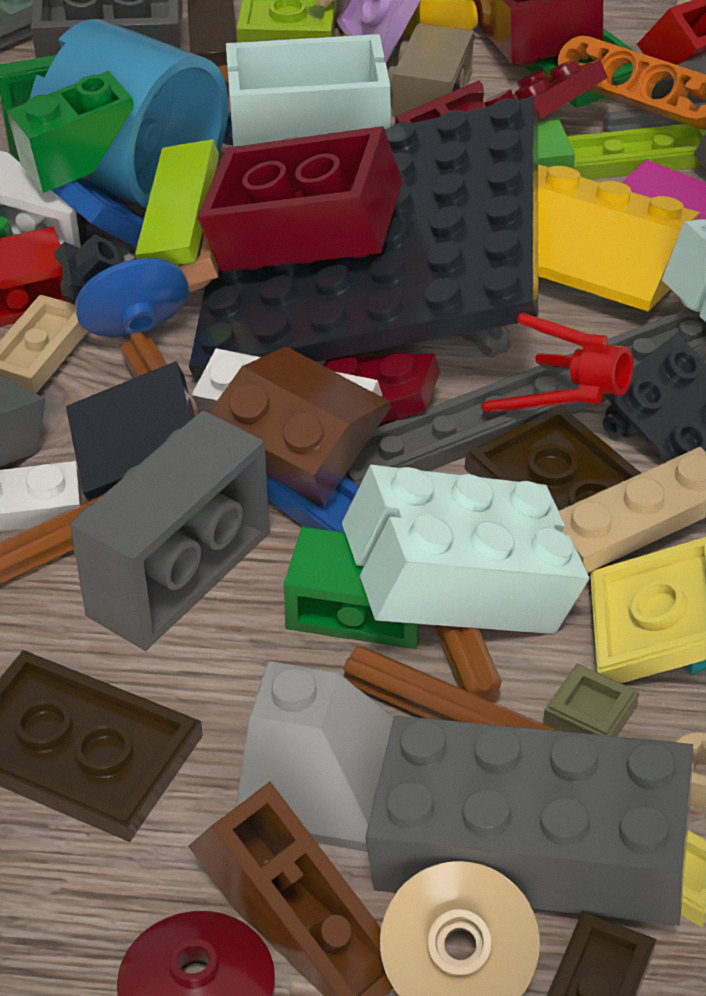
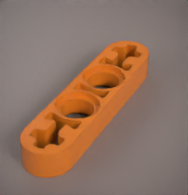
M589 36L572 38L561 49L558 65L575 58L578 61L580 59L587 60L589 56L594 61L601 60L608 78L589 89V91L698 129H706V105H701L698 109L687 98L688 93H690L695 98L706 100V74ZM626 64L633 65V72L628 81L618 86L612 85L613 74L618 68ZM664 78H674L673 88L667 96L661 99H652V91L657 82Z

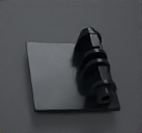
M676 333L633 368L631 383L624 395L604 394L611 403L606 409L605 418L603 419L605 431L614 438L620 436L629 437L637 431L665 462L698 447H701L706 452V362Z

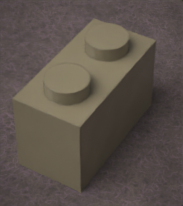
M417 23L410 40L403 41L401 44L397 66H391L388 71L390 96L393 97V117L467 86L472 75L474 31Z

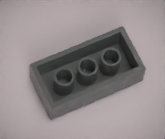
M394 716L365 837L374 890L397 893L405 882L426 868L453 861L473 862L492 868L511 880L524 894L532 909L581 914L584 911L600 917L680 926L691 803L693 744Z

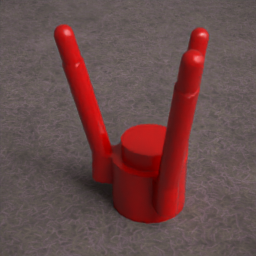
M520 313L517 316L519 324L583 347L577 348L572 356L539 353L535 357V361L539 365L570 369L571 381L580 386L577 389L485 401L482 403L481 409L485 413L576 402L600 404L604 394L624 395L630 386L633 375V356L631 350L627 346L608 345L606 335L584 333L543 318Z

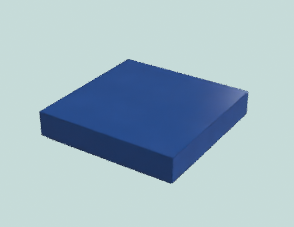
M84 178L51 190L91 224L137 248L144 219L114 195L102 190Z

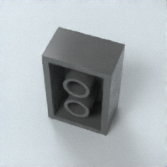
M33 0L31 33L36 58L57 55L62 48L58 39L71 27L90 19L106 20L183 49L182 0Z
M202 410L181 429L171 433L166 442L142 463L129 469L122 480L94 504L86 506L70 524L85 615L142 650L147 651L270 534L265 441Z

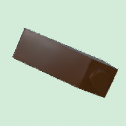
M271 781L214 823L188 845L231 905L323 996H385L393 989L381 958V927Z

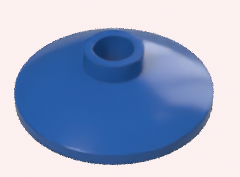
M156 258L129 260L113 265L91 278L83 286L76 298L75 312L80 325L88 332L98 336L118 338L130 336V334L136 332L144 333L165 323L180 310L187 299L189 286L184 272L177 265L169 261Z

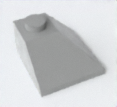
M268 661L249 717L236 807L271 781L317 843L368 852L365 837L393 717L338 672Z

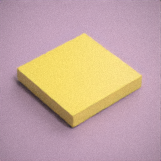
M706 537L590 572L598 673L617 682L624 683L706 660Z

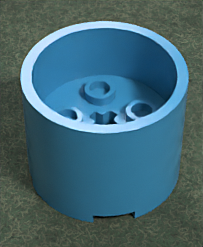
M90 19L71 27L58 39L62 48L50 65L45 78L36 75L30 99L38 95H48L76 84L86 76L99 75L106 71H109L130 94L134 103L133 110L94 173L82 178L102 190L144 209H147L163 147L213 139L218 152H220L228 121V92L224 77L219 68L212 61L109 21Z

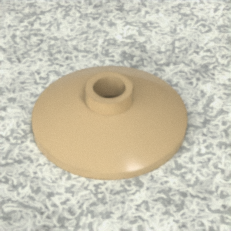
M453 861L440 863L426 868L411 877L392 898L381 926L380 952L382 963L390 983L399 996H522L534 976L539 958L540 941L538 925L534 912L524 894L503 874L473 862ZM455 931H467L476 940L474 953L465 960H456L446 952V941Z

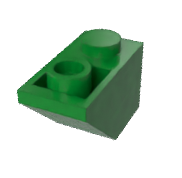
M106 71L99 75L86 76L80 79L78 83L48 95L32 97L25 104L7 110L21 166L42 193L94 173L133 110L134 103L130 94L109 71Z

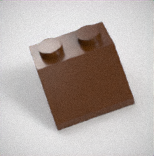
M283 347L241 366L209 413L265 441L266 474L324 507L391 408V403L389 400L288 347Z

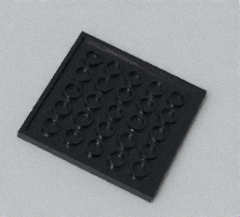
M534 97L519 100L503 99L492 106L466 112L460 110L450 111L439 118L416 123L400 122L385 129L403 182L381 253L370 254L361 258L342 257L316 260L308 264L289 263L264 266L255 270L236 269L221 271L219 268L218 278L211 279L210 283L205 286L189 363V369L196 384L200 380L215 349L263 357L283 347H288L318 362L517 324V316L520 313L538 317V112Z

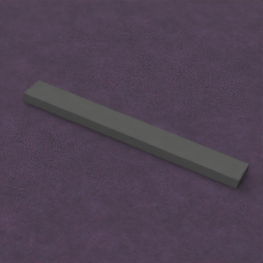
M687 308L608 339V345L627 346L633 356L634 368L674 334L678 333L706 361V322L699 316L701 312ZM539 365L427 408L426 411L376 428L345 474V477L360 487L370 465L396 468L410 467L422 471L434 470L464 458L466 453L558 406L552 405L485 413L481 409L483 402L507 397L577 389L580 385H576L571 381L570 369ZM604 395L601 403L608 400ZM576 402L560 405L569 413L574 414L597 404Z

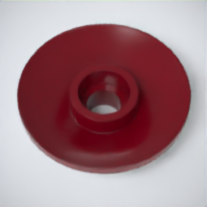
M189 911L175 914L147 928L128 948L121 962L117 978L118 996H274L275 990L274 964L268 947L262 938L250 926L235 917L213 911ZM193 963L207 965L204 970L194 974L181 970Z

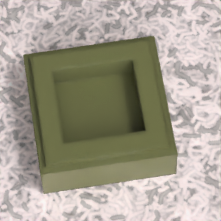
M577 663L544 709L543 724L563 732L617 737L637 707L639 691Z

